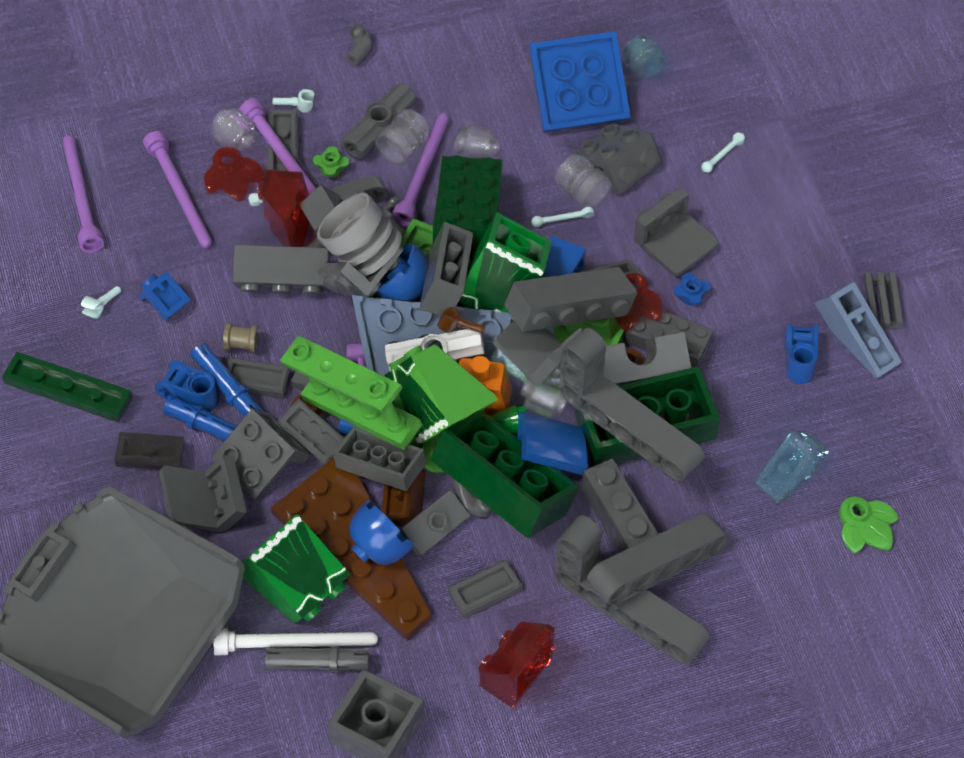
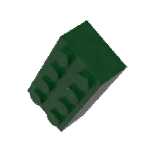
M459 155L442 156L433 221L432 245L443 223L447 222L473 233L469 259H472L496 212L499 213L503 159H493L490 157L468 158Z
M699 366L618 385L698 444L717 439L720 417ZM575 408V418L578 426L583 430L587 451L593 467L610 459H613L615 463H621L642 457Z
M483 410L443 430L431 458V461L440 467L444 473L450 475L466 488L469 493L476 496L526 538L532 537L565 517L579 489L577 484L556 468L521 460L522 441Z

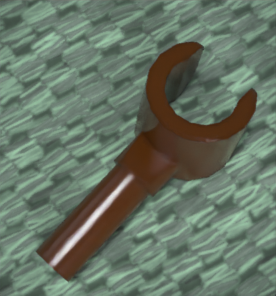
M452 307L447 308L443 312L437 323L439 329L444 332H452L456 325L482 334L485 328L483 325L465 320V318L461 317L460 312Z

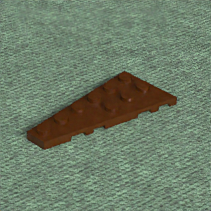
M333 457L271 507L272 515L284 525L298 514L351 574L344 582L408 641L431 621V613L402 558L389 565H379L371 559L364 563L351 549L355 545L349 532L352 517L368 499L370 501L371 499L359 476L336 468Z

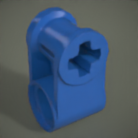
M786 323L784 336L786 374L794 383H807L814 376L818 357L819 325L813 324L812 327L793 326L792 323Z
M172 360L168 365L169 371L163 380L158 381L155 385V391L163 399L167 400L169 396L173 395L194 406L197 404L201 405L207 412L214 410L219 403L213 376L208 372L190 367L181 361Z

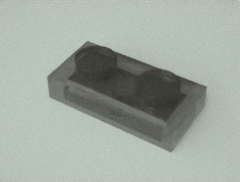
M120 432L114 459L115 464L120 467L159 470L163 466L181 468L185 440L182 436Z

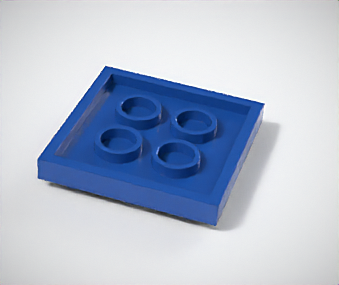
M616 31L535 42L528 45L542 132L624 121L631 118Z

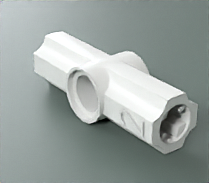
M470 329L439 335L430 334L423 338L385 345L388 367L411 349L421 345L424 350L433 341L441 342L443 351L453 360L485 354L482 333Z

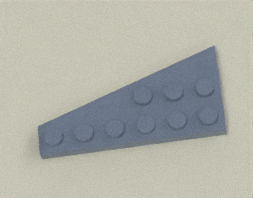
M352 295L366 367L382 376L389 372L385 345L423 338L430 334L449 333L442 331L437 326L441 316L421 309L420 302ZM455 307L465 320L485 326L482 334L485 354L478 356L486 357L491 362L509 360L494 345L493 341L515 321L510 313ZM456 325L452 332L464 330L467 328H461ZM554 327L546 328L555 336ZM433 341L428 345L430 347L436 344L443 350L442 343L439 341Z

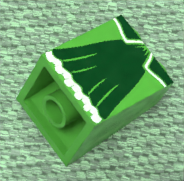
M436 344L424 350L421 345L411 349L403 357L389 365L391 371L384 375V377L402 386L401 391L394 399L397 407L420 419L422 426L414 436L419 445L440 435L443 430L480 412L498 400L494 393Z

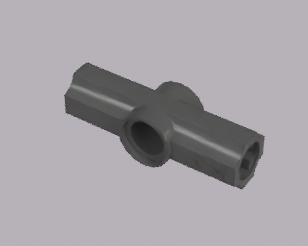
M403 83L395 85L379 102H373L368 105L365 113L366 116L342 139V147L349 156L356 160L363 158L379 141L386 140L392 135L393 126L416 103V96L412 93L411 89Z

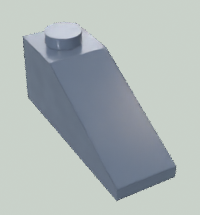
M854 281L835 289L814 303L829 329L875 378H879L902 363Z

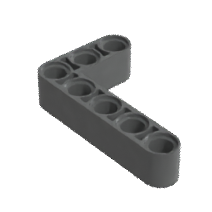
M584 328L563 348L561 353L559 389L562 396L572 406L670 478L678 482L684 481L704 460L703 450L685 434L603 376L606 344L596 331L591 328Z
M578 515L557 541L555 577L564 588L681 664L690 665L710 639L708 631L701 624L647 589L616 605H609L587 581L589 572L598 563L602 562L599 559L602 538L601 529L589 517Z

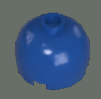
M406 244L399 255L401 257L399 264L390 272L387 271L381 279L382 285L375 293L383 299L414 302L416 300L421 302L429 259L415 244L412 246Z
M369 499L352 517L349 532L355 545L351 549L364 563L371 559L379 565H389L399 561L414 547L412 542L408 538L406 539L390 519L373 505Z

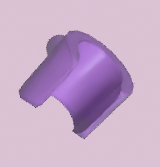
M348 344L347 358L366 367L362 344Z

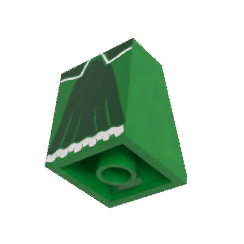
M496 212L468 265L464 292L459 300L460 304L469 309L509 313L504 304L513 283L537 279L542 276L546 268L552 241Z
M298 514L291 518L242 562L245 565L243 579L294 624L302 618L308 622L323 609L319 603L326 596L331 600L334 599L346 588L343 581L351 575Z

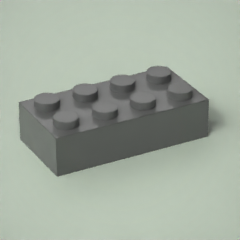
M641 302L626 330L625 343L647 351L646 339L685 332L691 368L700 366L712 342L713 329Z
M354 426L333 453L336 468L403 491L408 490L426 465L424 449L408 444L405 450H402Z

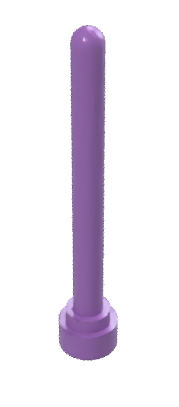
M256 98L245 101L239 108V114L246 123L257 127L308 197L316 188L266 121L265 108Z
M445 113L439 114L404 201L396 204L392 212L395 216L394 221L402 228H407L412 219L417 218L418 213L415 204L449 121V117Z
M159 130L150 132L143 139V145L147 153L158 159L200 245L203 248H209L212 240L168 155L169 141L165 133Z
M67 135L63 139V144L82 226L78 234L79 246L83 252H97L104 246L101 230L94 226L75 139L73 136Z

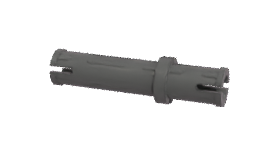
M331 646V649L266 648L265 654L266 670L315 669L330 670L331 673H338L339 670L362 671L364 669L369 671L370 665L369 649H339V646Z

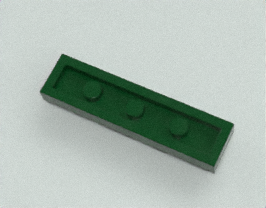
M19 352L15 353L2 375L5 384L116 422L121 420L133 398L131 390Z

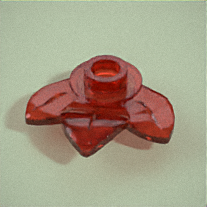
M223 147L215 152L213 165L206 171L204 176V184L208 193H214L223 189L231 198L238 202L243 201L249 182L262 183L265 180L263 169L254 159L242 157L240 152L232 147ZM230 157L233 159V162L227 164L222 159Z
M637 273L626 274L631 284L638 285L636 289L638 293L628 315L615 317L618 325L624 332H628L633 328L642 315L648 319L658 321L662 314V304L659 295L651 291L647 280Z

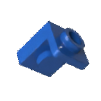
M167 271L160 277L153 274L141 284L143 290L138 296L141 301L147 299L164 321L191 300Z

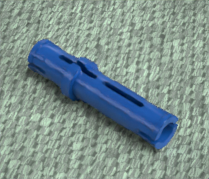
M207 343L200 344L202 349L196 346L192 350L191 358L198 363L204 372H208L213 376L216 386L226 396V403L231 407L234 406L243 418L251 409L264 411L248 394L249 389L247 386L241 385L208 347Z
M173 395L168 397L163 407V414L182 421L192 430L204 431L223 441L238 426L205 411V408L197 404L194 406Z

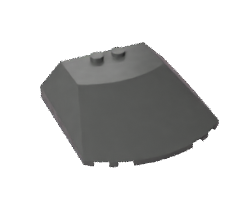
M108 486L98 491L99 496L87 503L82 504L79 502L71 509L74 512L59 524L54 522L38 538L15 570L6 587L5 593L7 598L0 612V661L121 737L128 739L160 721L238 605L245 565L233 554Z

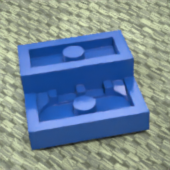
M520 411L518 414L517 438L522 441L521 460L583 475V471L587 469V447L582 428Z

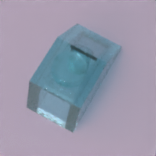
M806 430L790 432L754 484L776 503H781L812 476L830 450Z

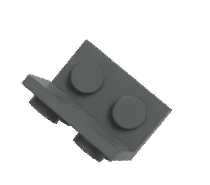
M251 409L213 455V460L216 462L222 455L234 457L241 488L251 498L259 499L288 463L304 464L311 454L278 425L277 420L270 413Z

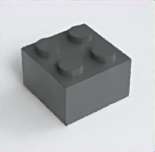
M363 669L327 724L329 742L358 758H400L424 719V700Z

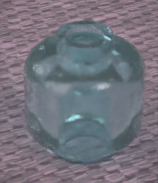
M639 35L634 37L626 44L623 50L624 62L631 72L639 78H650L656 75L665 64L666 57L664 51L651 36Z

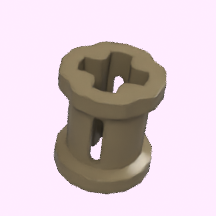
M226 322L223 334V349L229 351L231 348L249 349L251 353H256L259 340V326L252 325L249 328L236 327L232 323Z

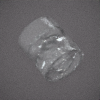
M403 109L392 120L391 125H388L376 137V146L387 160L397 165H404L416 152V148H420L431 136V129L420 114L410 109Z
M575 153L568 157L561 164L555 175V183L565 192L573 194L572 197L584 208H594L606 197L612 186L611 178L599 168H594V165L581 153Z

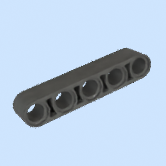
M702 513L598 563L589 572L587 581L609 605L613 606L717 555L727 546L730 536L708 513Z

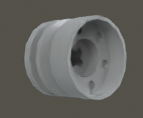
M364 193L355 194L334 207L324 218L317 232L318 240L331 254L338 257L339 262H349L364 277L384 266L394 256L402 241V235L398 228L392 225L389 218L382 216L381 209L369 195Z

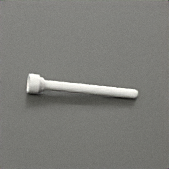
M222 628L214 640V655H228V652H235V648L373 646L377 643L378 637L373 632L235 635V631H228V628Z

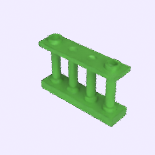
M298 335L280 359L281 364L309 378V383L300 393L304 401L402 450H405L422 426L418 417L393 405V400L402 389L401 384Z

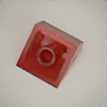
M267 170L264 182H260L258 186V198L262 200L264 205V218L268 219L271 231L284 247H303L310 223L299 206L309 196L303 172Z
M520 622L513 631L511 629L507 630L499 642L497 651L493 655L488 654L480 663L478 668L480 672L479 686L513 708L553 659L555 628L549 624Z

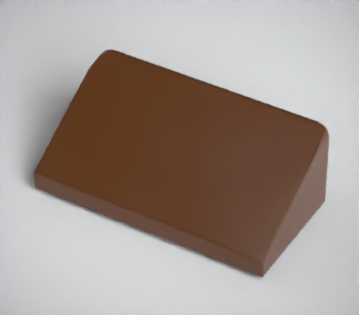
M424 469L421 470L407 491L384 484L382 512L395 526L406 525L422 512L426 474Z

